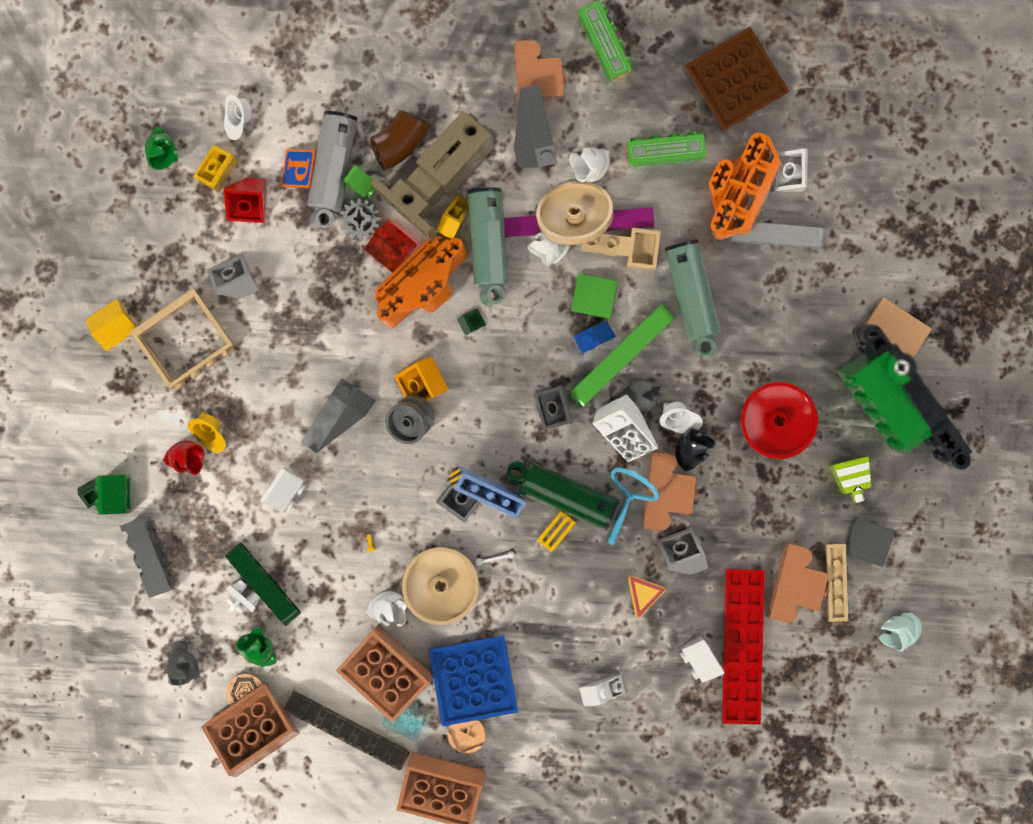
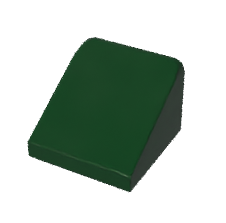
M478 308L457 319L465 335H469L486 326Z
M94 479L77 489L78 496L87 508L94 506L95 500L98 499V491L95 490Z

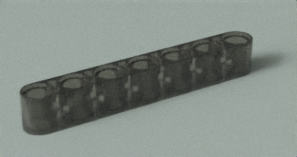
M292 691L283 708L289 714L397 770L402 769L410 754L404 747L298 692Z

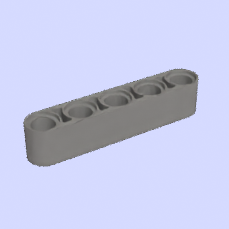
M738 221V225L736 228H739L741 223H744V221ZM755 222L751 233L740 236V233L731 236V241L824 249L826 229Z

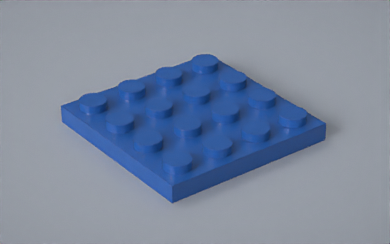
M505 636L429 649L442 727L518 713Z

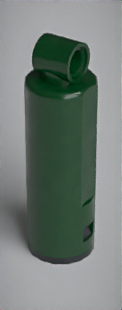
M513 462L506 471L505 477L508 483L521 485L519 494L603 531L608 530L620 502L619 499L534 462L530 464L528 469L521 462ZM517 470L521 476L514 477L511 471Z

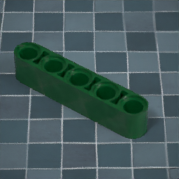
M238 543L225 555L230 564L285 626L289 625L301 614L299 608L242 543Z

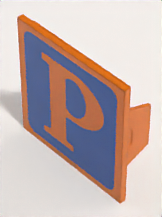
M286 149L280 187H311L316 150Z

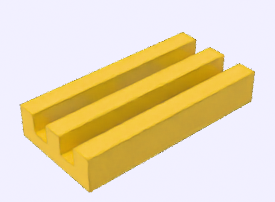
M559 512L537 541L553 552L576 522L566 514ZM561 516L564 517V520L559 524V526L550 535L546 542L542 540L551 530V528L556 524V522L561 518ZM569 521L570 524L567 526V528L558 537L554 544L550 546L549 543L552 541V539L557 535V533L566 524V522Z

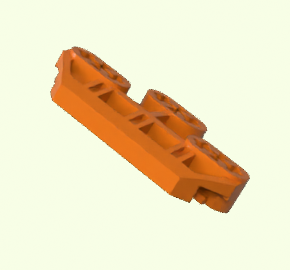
M763 133L753 134L748 141L743 155L732 161L721 160L709 181V189L715 215L711 221V229L716 239H725L740 233V236L751 233L778 174L781 161L771 138ZM772 151L774 158L768 163L767 159ZM758 170L766 173L765 176L763 175L759 186L756 185L760 174L757 173ZM747 194H750L752 196H755V199H752L750 206L747 210L745 209L749 201V197H747ZM736 218L745 220L739 228H736L738 225Z
M437 236L433 243L427 239L376 288L375 299L379 302L377 317L388 328H394L412 310L423 308L427 313L435 312L453 293V288L449 284L451 273L469 255V250L459 238L444 240L441 236Z

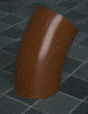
M399 109L387 127L370 137L373 153L382 170L386 171L410 156L425 139L432 125L411 113Z

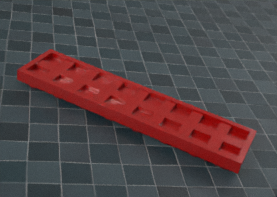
M725 569L722 724L761 725L765 570Z

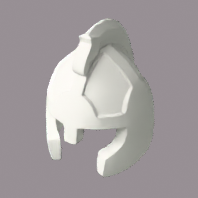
M583 148L580 156L577 153H572L569 161L571 167L575 170L576 179L580 182H595L601 179L610 166L609 151L597 148Z
M540 232L534 236L535 239L540 238V241L530 243L527 249L532 254L541 257L544 266L549 267L552 263L559 262L566 255L570 245L554 242Z
M392 591L382 592L369 602L366 614L385 626H389L390 623L395 621L397 626L402 627L407 619L405 612L407 605L403 595Z

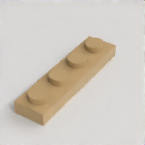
M825 544L826 573L828 574V621H848L846 544Z

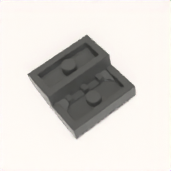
M855 518L846 545V555L883 567L895 530Z

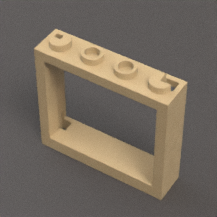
M194 288L130 331L168 388L176 390L185 386V381L189 378L194 379L202 373L201 370L206 366L210 368L217 363L216 359L222 355L226 357L233 352L232 348L236 346L202 296ZM196 300L226 344L173 380L143 336Z

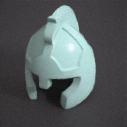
M911 612L902 613L901 616H893L881 626V630H890L891 634L884 633L879 639L886 646L896 648L898 652H902L919 639L922 632L921 621Z

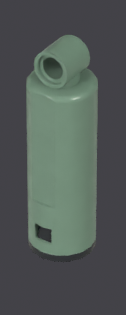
M484 187L468 190L467 193L474 286L483 288L479 296L480 301L486 306L501 303L504 299L505 293L500 286L508 284L502 189ZM490 292H493L494 299L490 297Z
M698 239L668 246L665 248L687 338L689 341L697 340L696 350L700 355L711 356L718 350V343L713 335L719 334L721 329ZM705 341L711 343L712 348L709 352L703 349Z

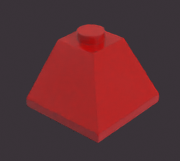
M246 177L224 187L226 221L265 223L266 179Z

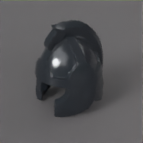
M689 428L686 433H683L676 444L675 455L677 463L686 472L694 469L695 465L703 463L710 456L706 450L714 448L715 441L709 436H702L699 430Z

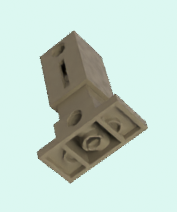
M462 111L416 161L418 167L404 182L399 179L392 188L384 180L380 182L376 178L370 183L384 201L432 243L437 238L434 232L436 229L429 221L430 217L434 214L432 208L445 194L450 197L496 147L493 141L494 137L491 135L492 131L486 125L481 126L478 124V119L472 113L467 114L465 111Z

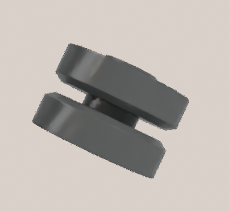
M408 395L402 398L387 413L385 419L386 429L397 442L414 444L432 428L435 416L431 405L424 398Z

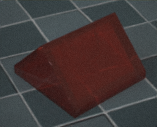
M388 220L374 232L364 250L393 273L408 258L418 244Z

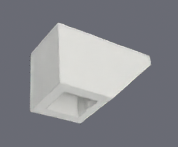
M621 675L591 682L579 688L584 707L602 705L625 694Z

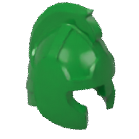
M157 125L146 140L145 154L150 168L163 170L168 168L172 162L178 161V151L173 139L164 133L163 128Z
M260 627L254 628L250 634L242 635L236 642V649L248 662L262 667L276 664V655L273 654L272 642L264 636V630Z

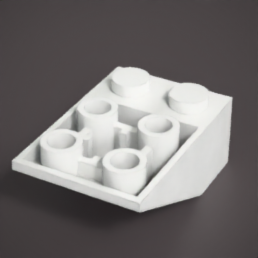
M628 395L597 409L592 424L627 462L658 449L639 408Z

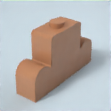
M514 41L518 104L520 88L536 84L540 85L543 101L562 100L564 95L563 84H567L566 73H562L561 58L539 59L541 48L536 41Z
M651 452L648 481L657 488L659 499L654 502L645 501L642 527L644 529H667L671 523L668 512L692 514L693 503L697 501L698 490H695L696 477L673 474L672 471L677 468V459L671 454ZM647 486L646 495L654 496L653 491Z
M786 542L767 613L768 618L790 623L797 618L798 611L795 606L816 611L820 610L822 600L826 598L828 593V587H826L828 574L806 567L812 560V554L809 549Z

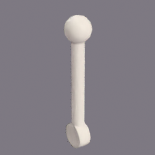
M509 551L507 554L486 559L478 558L476 565L481 566L483 563L507 557L513 558L515 553Z

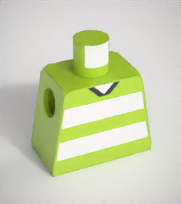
M869 456L829 465L841 493H851L854 503L865 501L863 489L871 488Z

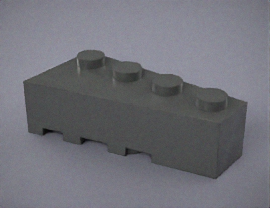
M146 517L121 525V531H126L128 535V540H126L128 548L135 552L134 563L138 569H142L140 577L148 597L151 598L174 590L176 581L173 574L169 572V560L167 556L163 555L162 549L164 546L161 538L157 537L155 520H152L151 517Z

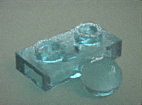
M414 700L393 723L385 717L381 726L417 741L424 723L410 716L418 710V703Z

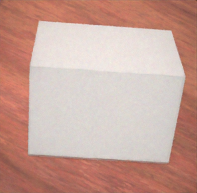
M807 149L777 153L781 161V167L773 182V191L803 192L807 188Z

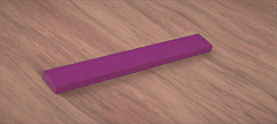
M653 207L614 210L613 220L606 231L654 227ZM536 216L504 218L505 238L535 236L541 232Z

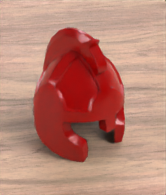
M180 441L168 449L162 461L178 473L183 474L190 470L192 475H197L202 470V460L205 452L203 447L196 444V442Z

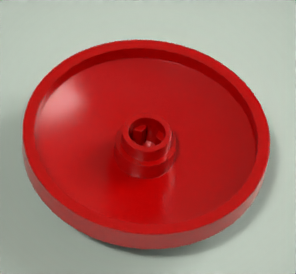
M773 382L757 388L748 396L741 410L740 427L744 439L754 451L768 458L786 459L800 454L811 444L818 428V414L814 402L804 390L790 383Z

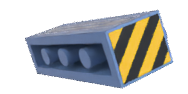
M456 464L447 479L454 490L515 518L519 516L526 504V501L518 492Z

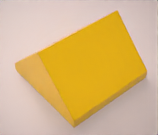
M212 145L193 177L219 193L238 160L232 154Z
M115 299L85 319L90 334L106 351H109L130 337V331L136 328V325L118 299Z

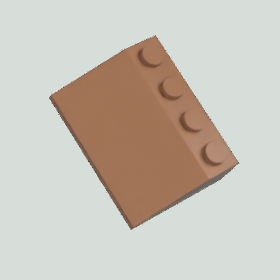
M379 624L336 670L392 723L433 679V674Z
M266 683L201 726L228 776L238 777L300 734L291 717Z
M411 752L396 810L447 824H472L486 771Z

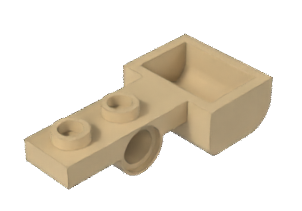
M632 228L630 237L602 234L592 241L581 244V251L599 253L606 256L628 257L627 268L654 271L657 266L661 231Z

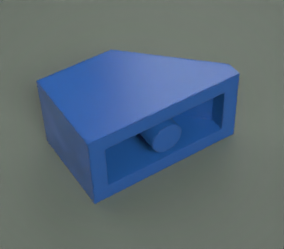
M608 321L593 326L573 337L582 355L616 338Z

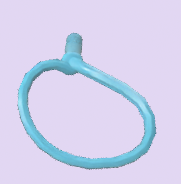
M619 467L611 471V479L625 494L626 500L607 541L612 545L615 544L630 501H633L634 498L653 502L659 499V492L650 481L634 471ZM622 472L635 477L653 491L654 496L637 493L630 494L617 480L615 473Z

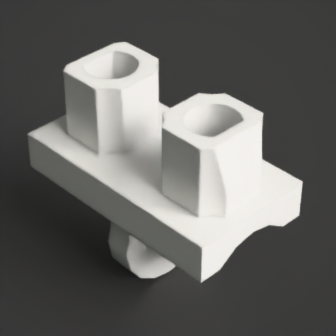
M240 579L232 586L229 585L226 588L228 592L238 599L234 601L229 597L227 600L231 605L228 610L231 613L235 609L240 614L245 610L239 605L240 603L245 605L251 612H254L256 610L255 606L261 598L254 591L247 598H244L241 593L246 589L247 585Z

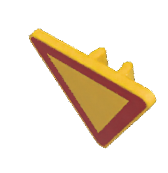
M629 576L628 581L635 616L640 618L665 592V588L637 577Z

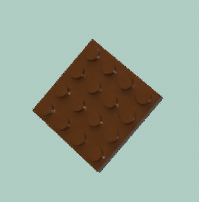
M748 27L684 66L723 132L790 92L751 27Z

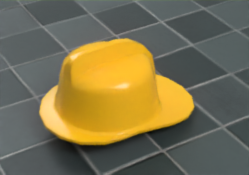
M202 412L199 417L188 422V430L206 449L216 453L225 450V439L219 433L220 422L215 417Z

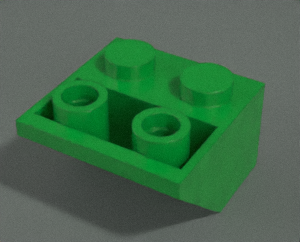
M130 475L97 476L95 490L98 491V499L95 500V509L98 511V515L131 513Z

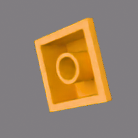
M432 356L414 363L394 376L404 397L416 395L428 402L449 390Z

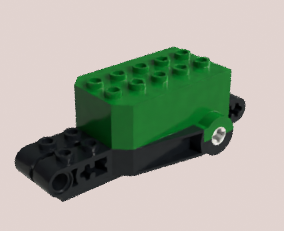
M864 323L856 325L853 328L852 336L857 343L855 346L861 355L838 371V374L846 387L853 393L855 400L863 407L865 414L875 424L874 426L877 431L885 438L887 445L892 450L895 449L898 452L901 451L907 454L924 442L926 446L931 447L933 450L932 455L938 462L941 461L943 464L959 470L968 468L971 463L970 454L972 450L916 371L914 358L909 354L903 353L897 344H892L879 326Z

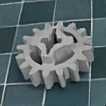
M358 199L356 204L351 200V206L349 207L345 204L346 211L340 212L344 216V218L339 219L341 223H344L341 229H347L345 235L352 234V240H355L357 236L360 241L363 240L364 236L369 240V234L376 235L374 229H380L377 222H380L381 218L376 217L380 212L379 210L374 211V204L368 206V200L362 203L361 199ZM364 208L369 210L372 216L366 215L364 213ZM354 209H356V211L353 213V215H349V214L351 213V211H353ZM361 214V216L365 220H363L359 226V223L356 220L359 219V216ZM348 224L355 225L357 232L353 231ZM369 224H372L371 227L365 231V228Z

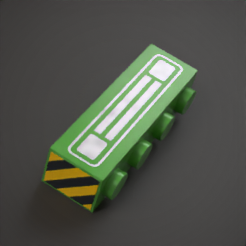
M598 0L579 9L578 17L611 83L630 74L633 64L630 57H626L623 52L625 47L622 40L617 39L615 35L617 31L614 23L609 22L607 18L608 11L604 4L601 5Z
M689 132L687 136H680V134L675 133L668 135L666 138L655 135L650 136L646 140H642L641 137H635L627 141L626 144L628 168L700 161L706 158L704 134H699V132Z

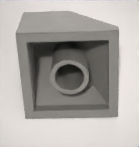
M242 253L208 269L216 294L242 299L259 290Z
M692 527L656 540L669 570L692 575L708 569L705 553Z

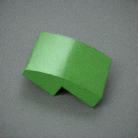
M578 274L571 311L611 319L619 282Z

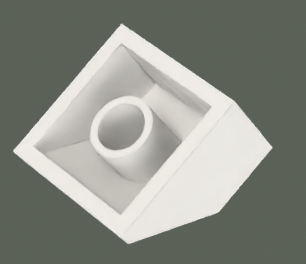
M282 468L260 501L281 513L286 512V510L290 511L295 504L293 500L296 495H301L305 490L306 485L304 484L307 480L289 468Z
M700 635L680 647L683 651L680 655L685 663L689 662L693 667L690 671L696 680L700 679L703 683L724 674L721 666Z

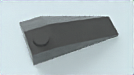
M539 84L520 88L514 152L518 167L540 168L557 164Z
M342 378L301 443L318 453L343 432L364 418L376 400Z

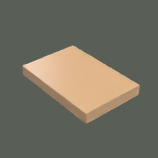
M885 298L881 299L866 324L879 326L892 344H897L903 353L909 354L912 357L915 356L932 329Z

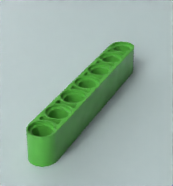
M661 304L567 396L581 409L653 340L675 316Z

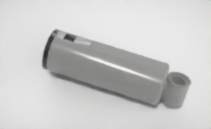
M324 111L307 201V205L315 209L310 216V222L315 228L330 227L334 222L332 212H340L346 186L344 179L348 175L358 120L357 117L337 111ZM320 214H323L325 217L323 224L319 221Z

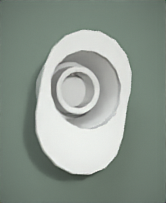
M229 94L225 100L224 128L231 140H237L242 135L243 126L252 118V108L248 98H238L234 94Z
M664 403L663 415L660 418L662 427L680 434L686 433L689 428L699 430L702 427V418L688 410L684 403Z

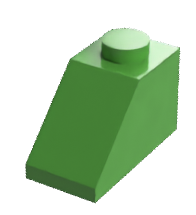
M356 165L344 179L346 185L365 200L368 197L371 198L376 192L370 184L373 179Z

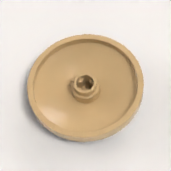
M580 181L564 183L551 189L540 200L536 211L537 222L541 232L550 240L565 245L583 244L596 239L608 229L614 216L613 202L610 195L596 184Z
M435 547L422 551L409 562L403 573L401 589L405 604L417 618L429 624L446 625L460 620L472 609L478 596L479 580L473 564L466 556L450 548Z

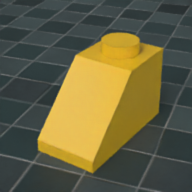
M457 194L443 213L436 231L451 239L454 238L469 214L468 200Z

